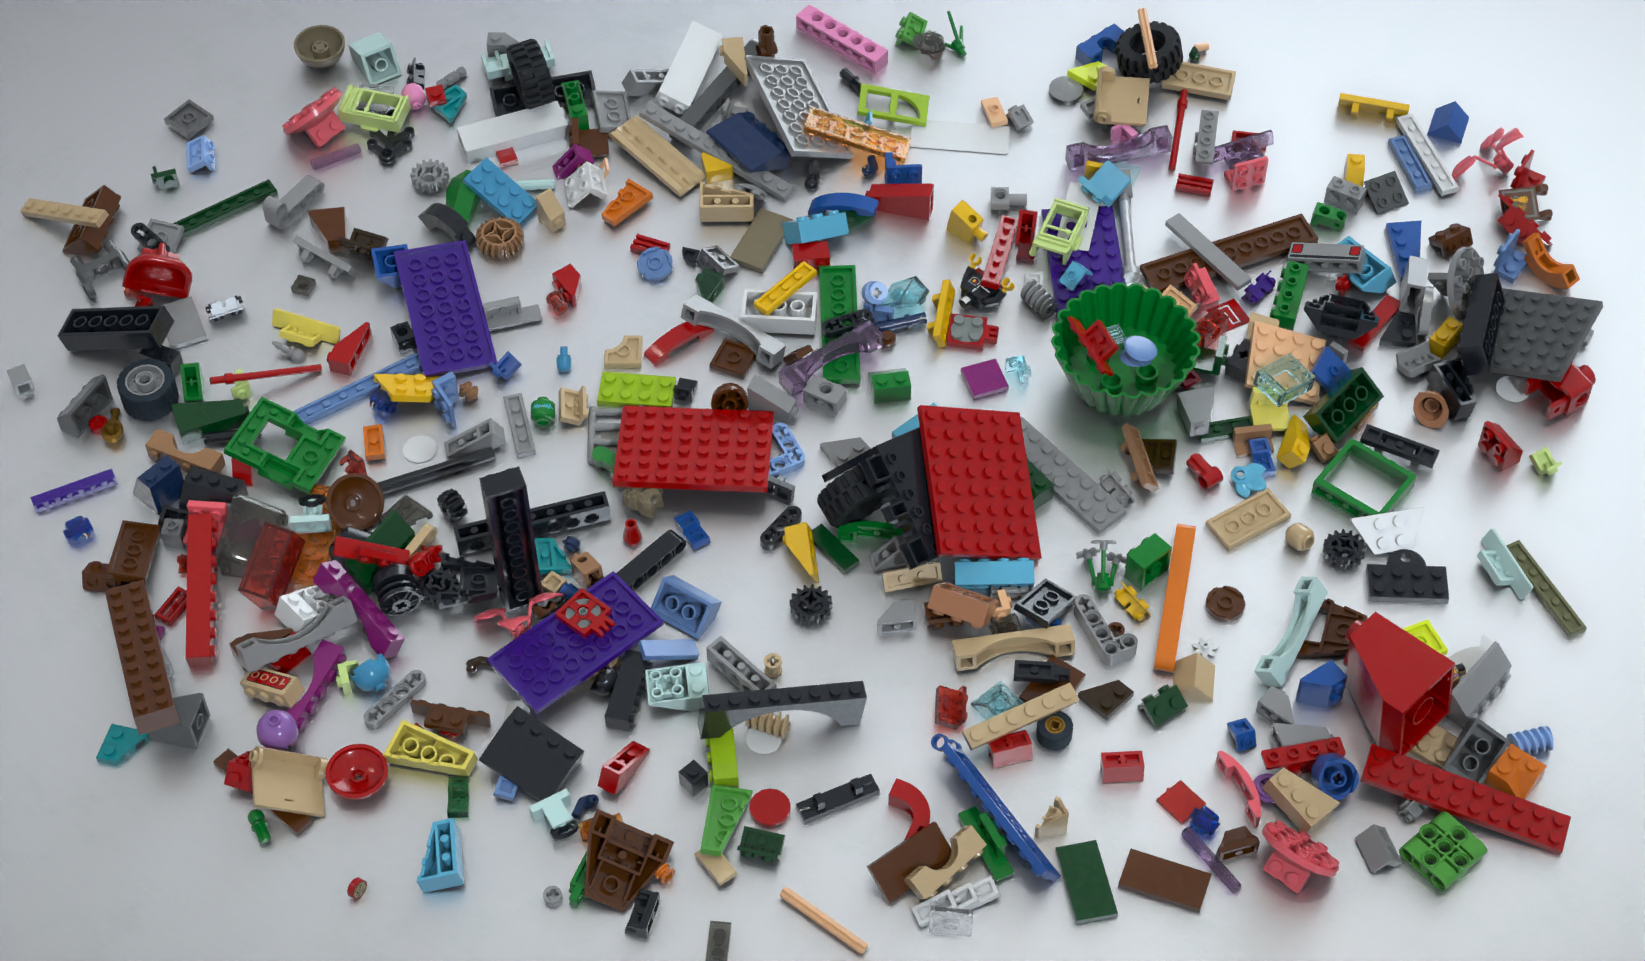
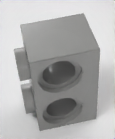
M1333 176L1326 188L1324 202L1357 214L1364 203L1367 188Z

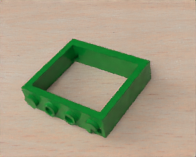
M1351 438L1314 480L1311 493L1354 518L1393 512L1413 489L1417 475L1380 455L1377 451H1373L1363 445V443ZM1349 454L1402 483L1380 512L1327 482V479Z

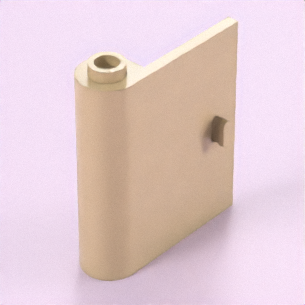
M1103 66L1099 68L1094 120L1100 124L1146 126L1150 78L1115 76V70L1112 67Z
M259 746L250 751L249 761L251 762L254 807L316 817L325 816L322 780L326 776V767L329 762L327 758Z

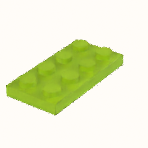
M602 371L597 405L614 407L639 405L644 407H672L674 400L673 388L677 382L676 377Z

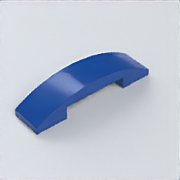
M829 193L814 198L807 213L808 215L817 213L825 215L827 210L856 211L858 216H874L879 201L854 193Z

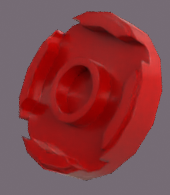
M769 788L761 790L753 796L750 801L749 811L756 824L765 828H774L776 825H782L787 821L790 816L791 805L785 793Z

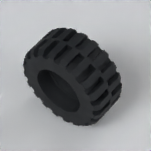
M1158 21L1149 22L1158 64L1156 69H1149L1146 54H1143L1146 52L1139 23L1135 24L1132 28L1129 27L1125 33L1123 32L1116 42L1115 50L1118 67L1124 77L1150 78V84L1153 82L1160 83L1161 80L1169 79L1170 75L1173 76L1181 67L1183 51L1179 33L1172 26L1164 22L1158 23Z
M528 39L509 45L506 49L509 67L517 92L525 108L533 109L552 103L555 99L554 86L547 62L538 42L535 39Z
M856 466L827 484L818 495L817 504L829 524L838 528L848 523L861 521L863 518L873 514L874 511L884 505L881 500L887 496L885 492H877L876 489L881 487L880 483L869 487L860 466Z

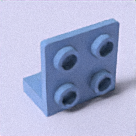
M1516 229L1513 234L1510 233L1508 235L1505 245H1500L1497 251L1499 256L1493 265L1495 266L1494 273H1498L1500 278L1512 284L1527 266L1524 260L1527 254L1515 249L1520 234L1519 229Z
M450 372L432 381L433 389H431V392L435 398L433 401L437 411L441 410L446 424L450 423L452 428H455L457 426L452 404L459 400L456 377L453 372Z

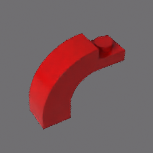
M896 778L889 793L888 805L903 810L912 820V824L904 839L905 841L930 824V808L925 796L918 788Z

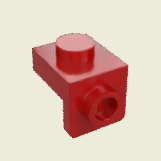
M442 84L425 88L426 98L430 107L447 104Z

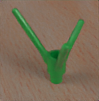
M947 11L955 40L951 44L943 43L946 47L955 50L961 57H964L967 53L963 44V26H960V34L958 36L951 12Z

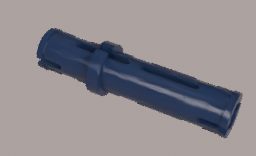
M922 312L910 316L906 314L901 318L872 323L871 328L874 329L872 333L876 335L885 330L892 331L906 327L910 329L915 325L927 324V319L924 318L926 313Z

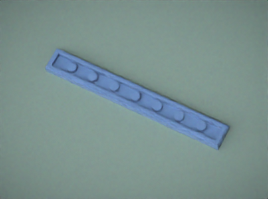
M418 352L293 412L300 417L304 424L309 425L381 390V385L374 382V374L402 373L414 375L422 371Z

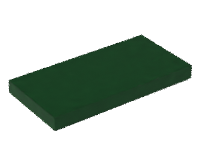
M1092 840L1055 847L1076 924L1118 917V911L1097 841Z

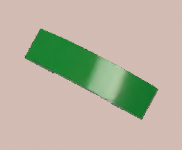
M878 521L848 523L839 526L837 530L838 540L849 543H857L858 537L891 540L895 536L899 537L904 532L902 528L895 529L894 524Z

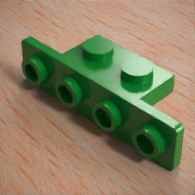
M976 806L958 813V818L962 825H972L987 844L982 849L983 853L980 856L994 880L998 882L1012 876L1014 870L1005 857L1007 842L1005 837L998 833L994 819H990L987 812L980 814Z

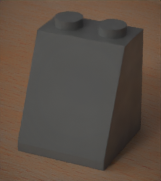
M195 693L174 697L180 724L149 732V738L151 741L197 749L210 717L203 693Z

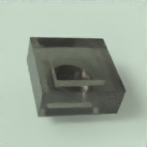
M298 275L291 286V291L308 297L315 287L316 281L313 278Z

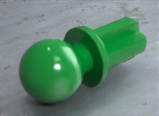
M254 809L249 812L248 821L252 825L251 829L256 833L259 843L266 844L271 839L267 829L268 823L264 821V813L259 809Z

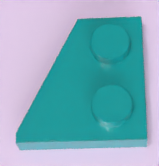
M456 84L444 91L447 104L431 107L449 123L453 122L467 99V93Z
M535 538L540 574H549L551 571L557 574H573L572 567L566 560L565 553L558 548V544L553 538Z
M111 724L96 756L97 762L117 766L127 755L136 750L135 746L143 739L146 741L149 738L148 733L139 735L137 729Z

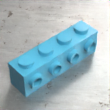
M1000 558L998 561L979 559L978 562H970L969 559H960L954 564L955 585L965 589H991V587H999L1001 589V587L1020 588L1022 586L1034 588V560L1018 558L1017 561H1009L1008 558Z

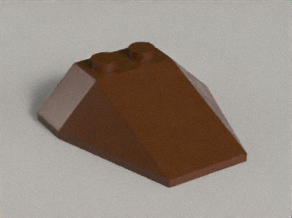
M597 809L588 831L584 896L623 912L638 895L639 890L646 886L658 868L667 861L674 841L658 834L651 835L616 820V816Z

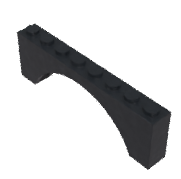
M863 681L702 695L697 720L700 739L721 738L727 731L751 718L789 710L818 712L831 717L840 726L860 725L867 695Z

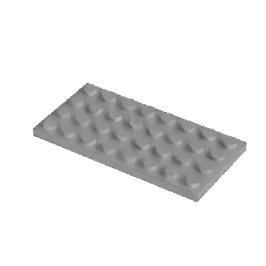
M745 55L744 59L747 69L791 156L852 159L854 152L805 59Z

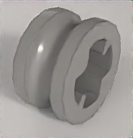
M557 886L547 887L543 892L544 902L551 907L558 906L563 900L560 888ZM552 893H556V897H554V900H550V897H548L551 896Z

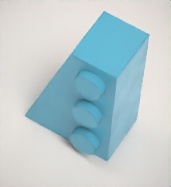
M838 210L828 211V215L817 213L812 214L811 218L802 216L797 217L794 221L782 223L785 244L806 243L849 234L846 212L839 213Z

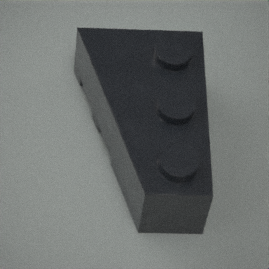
M1462 358L1433 364L1426 378L1432 389L1440 393L1445 399L1449 414L1453 420L1470 417L1477 403L1473 386L1469 382V376H1467L1466 370L1462 368Z

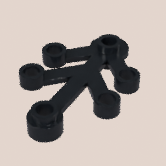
M395 109L389 110L386 115L392 116ZM406 127L404 131L396 136L393 131H388L387 136L380 130L377 132L369 131L371 137H377L385 144V148H382L378 145L376 139H369L367 141L368 149L371 151L375 150L379 154V161L383 164L393 163L396 160L397 154L402 151H410L413 148L411 140H403L404 138H413L415 136L413 127ZM403 140L401 145L393 149V145Z

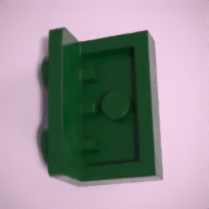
M1168 684L1157 690L1158 694L1154 696L1150 694L1141 699L1143 703L1137 707L1144 709L1153 726H1157L1188 707L1177 685L1170 687Z
M744 826L740 846H738L737 850L742 851L741 856L754 858L755 854L762 856L763 861L774 863L775 859H781L786 835Z

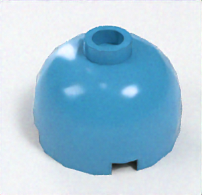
M383 654L376 655L378 659L374 661L371 658L366 660L353 670L355 675H349L353 683L362 691L376 690V692H379L387 686L385 682L389 679L391 670Z

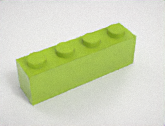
M732 728L721 738L705 739L706 747H710V752H707L708 765L712 764V770H708L709 782H713L714 785L739 788L734 732Z

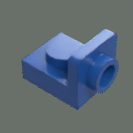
M1247 718L1227 723V730L1235 739L1238 752L1257 746L1255 729Z

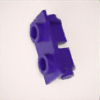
M1270 270L1266 275L1262 272L1255 279L1257 283L1255 285L1251 283L1244 290L1246 294L1241 299L1246 296L1249 303L1256 304L1275 286L1276 280L1268 275L1272 271Z

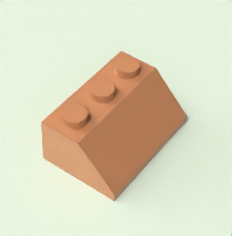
M942 582L933 586L927 608L932 609L934 614L941 616L946 614L951 616L950 619L962 622L963 620L969 622V626L980 629L988 625L1000 600L948 582Z

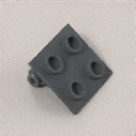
M1395 171L1364 181L1365 188H1367L1366 195L1370 196L1377 214L1409 203Z

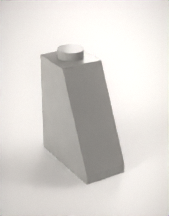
M753 376L747 387L748 410L774 411V420L790 425L792 419H795L799 412L797 400L760 376Z
M1214 386L1177 393V409L1190 437L1208 434L1214 404Z
M1283 723L1273 724L1270 733L1277 748L1334 738L1332 734H1329L1326 727Z

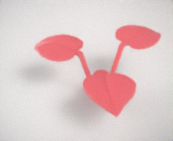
M1502 127L1498 128L1480 146L1482 150L1490 146L1493 147L1497 153L1493 159L1494 164L1479 156L1474 155L1471 157L1469 155L1454 167L1452 171L1453 179L1456 181L1476 160L1492 166L1494 169L1498 168L1503 174L1508 173L1514 167V163L1507 157L1503 147L1520 138H1524L1518 128H1513L1506 134H1504ZM1500 139V142L1495 146V142Z
M547 592L528 599V615L507 619L504 613L507 611L506 608H494L473 617V622L478 619L500 616L504 620L498 621L497 625L509 629L513 639H516L531 628V615L534 604L555 596L564 598V595L562 593ZM527 621V627H525V624L521 623Z

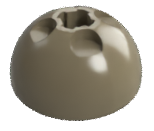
M316 25L306 28L297 35L294 41V50L298 58L307 66L316 69L328 68L337 63L345 49L344 35L340 30L329 25Z

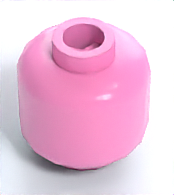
M415 83L407 84L401 92V96H409L411 109L413 110L422 108L426 102L423 88Z

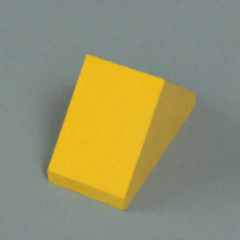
M702 152V168L707 184L732 180L733 165Z

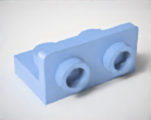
M202 135L186 143L187 169L191 173L204 166H207L211 171L215 169V145L212 140Z

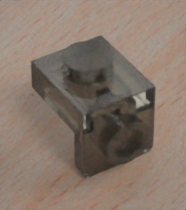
M1016 613L1000 620H996L992 616L990 620L991 625H989V629L992 635L1022 631Z

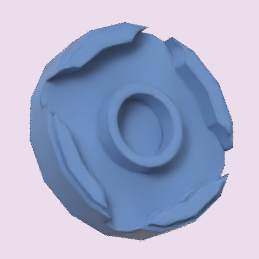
M660 247L646 249L641 253L637 261L638 271L642 278L652 282L662 281L667 278L674 266L670 253L665 249H660Z

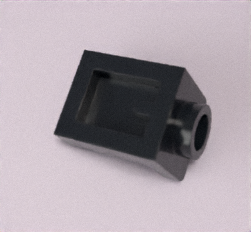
M679 378L678 384L674 385L673 388L674 399L692 403L698 387V381Z

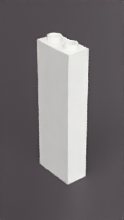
M692 20L654 102L683 115L689 109L723 35Z
M554 101L533 109H524L457 127L459 142L469 164L484 160L486 157H495L496 151L513 147L514 151L569 137L568 126H570L568 119L564 118V108L559 106L558 101Z

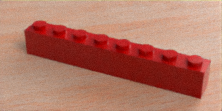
M212 513L188 515L185 659L189 666L213 665V657L217 656L216 645H214V639H217V630L214 627V621H217V611L214 609V603H217V592L214 591V585H217L218 579L217 573H214L215 567H218L217 555H215V550L218 549V540L215 538V532H218V522L214 520Z

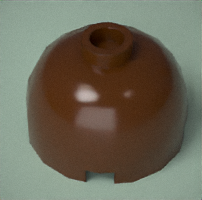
M724 383L717 387L712 395V409H748L747 392L738 384Z

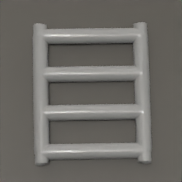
M589 407L588 464H593L592 451L595 446H618L619 438H595V431H620L621 423H596V416H622L623 408Z

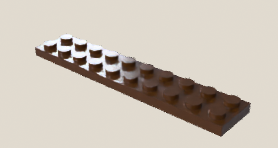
M1301 213L1213 241L1212 243L1242 268L1288 253L1292 242L1318 243L1319 238ZM1192 249L1140 265V272L1150 288H1157L1161 293L1170 284L1176 289L1186 286L1184 276L1194 263H1197L1199 269L1205 267L1210 278L1219 275Z

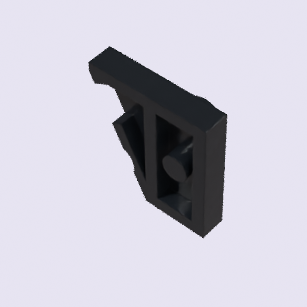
M1397 313L1380 338L1379 345L1416 346L1415 314Z

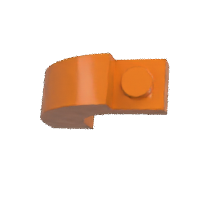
M1533 233L1522 242L1527 256L1524 257L1526 264L1546 284L1559 289H1569L1580 280L1574 264L1559 263L1549 255L1539 233Z

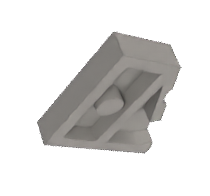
M861 437L819 444L820 450L836 467L871 449Z

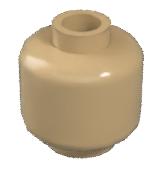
M1295 523L1289 526L1285 532L1286 543L1298 551L1308 550L1314 544L1313 530L1302 523Z

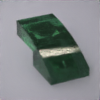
M470 776L449 777L448 818L469 817Z

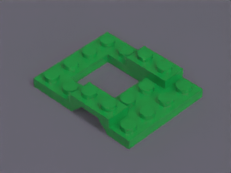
M261 396L225 447L224 454L257 469L258 475L291 491L295 487L310 495L345 443L346 437L330 429L317 430L304 424L295 412ZM268 422L286 430L285 435L298 441L286 460L253 445Z

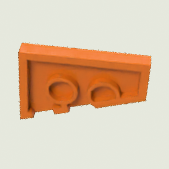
M628 179L625 182L626 186L624 189L619 190L617 198L612 200L601 214L602 219L615 227L653 199L652 192Z

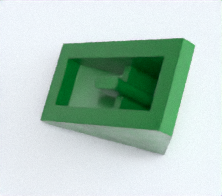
M199 362L180 364L184 401L203 400L204 377Z

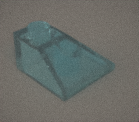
M917 276L893 283L888 290L887 299L879 305L894 307V309L920 306L926 301L929 290Z
M1000 681L971 702V706L987 720L1024 702Z

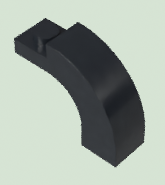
M434 203L418 216L428 230L434 227L440 228L454 242L466 240L467 247L469 248L476 241L475 236L467 227L468 222L449 206Z

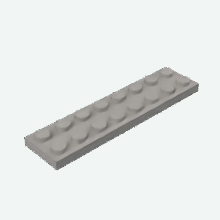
M1021 417L1026 457L1054 484L1053 494L1098 535L1126 515L1127 509L1028 421Z

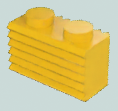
M1449 316L1430 337V352L1442 360L1460 340V331H1463V323Z

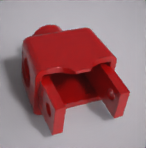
M1572 362L1561 382L1530 378L1525 382L1523 393L1528 395L1540 390L1551 402L1548 405L1545 417L1548 420L1560 414L1565 417L1587 404L1596 378L1588 365L1577 367Z

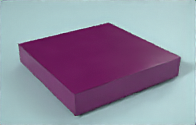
M996 358L961 368V374L973 400L1009 390V385Z

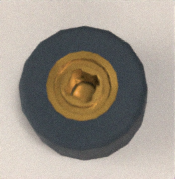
M1058 711L1037 721L1036 737L1044 748L1060 750L1069 745L1072 740L1073 722L1066 713Z

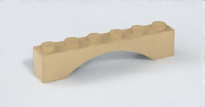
M1070 624L1051 626L1047 629L1037 628L952 640V655L957 671L976 669L989 659L1010 652H1038L1056 657L1075 655V638Z

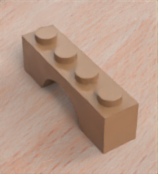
M156 429L145 444L148 456L151 459L157 461L168 455L186 473L189 472L192 466L220 473L226 465L222 453L207 447L195 453H183L177 450L174 435L160 429Z

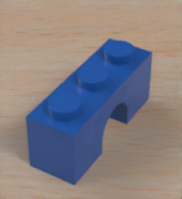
M1115 23L1104 28L1101 32L1076 46L1075 59L1083 65L1097 61L1102 62V49H1107L1116 54V42L1125 31Z

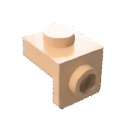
M1005 589L998 590L997 600L1000 601L990 620L991 623H1001L1010 620L1011 597H1007Z

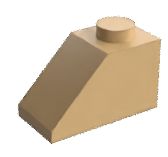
M549 188L536 196L539 222L551 233L562 228L566 224L565 212L553 191Z

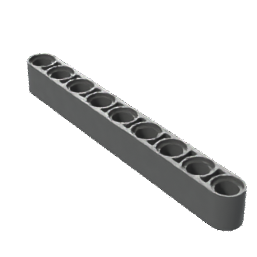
M751 39L744 46L745 55L758 56L756 44H759V41ZM726 66L680 119L700 131L722 104L726 102V99L742 83ZM669 134V137L671 139L678 141L684 145H687Z

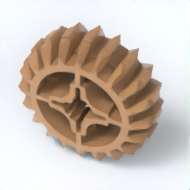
M499 215L498 219L492 217L490 221L485 220V224L480 223V228H477L475 236L476 245L481 254H485L486 257L491 256L492 259L495 257L499 259L506 257L508 259V255L514 256L515 252H519L520 248L523 247V229L513 218L509 220L506 216L502 219Z

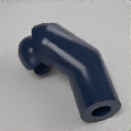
M874 155L868 156L869 165H865L866 168L862 167V173L866 177H871L879 168Z
M592 794L579 798L571 816L575 819H581L585 810L594 808L599 803L598 796Z

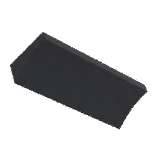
M592 70L551 77L555 92L554 101H558L560 107L567 109L561 83L579 80L585 106L593 105L591 92L596 90ZM514 83L490 87V97L495 117L527 109L523 105Z

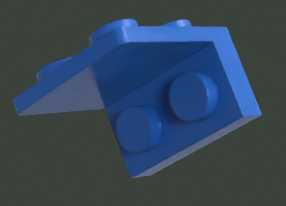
M885 152V184H922V164L897 165L896 159H893L892 152Z

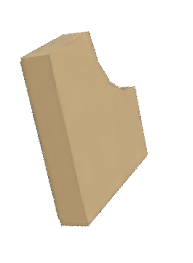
M624 336L622 342L617 347L605 350L604 369L642 368L643 336Z

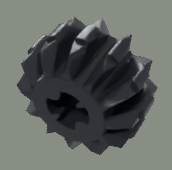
M452 488L442 492L437 498L440 511L448 521L454 523L463 519L468 513L465 500H463L458 491Z

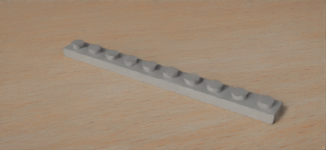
M649 101L639 112V117L700 153H707L733 165L734 173L783 202L794 191L793 185L769 171L750 173L710 136Z

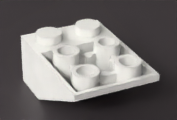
M317 585L280 596L274 615L288 629L292 628L295 633H298L315 620L326 603L339 597L323 593Z

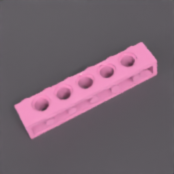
M808 5L796 15V28L874 74L888 63V50L833 19L819 9Z

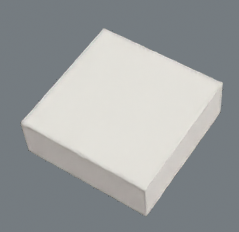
M1025 272V284L1035 279L1037 284L1044 288L1043 272Z

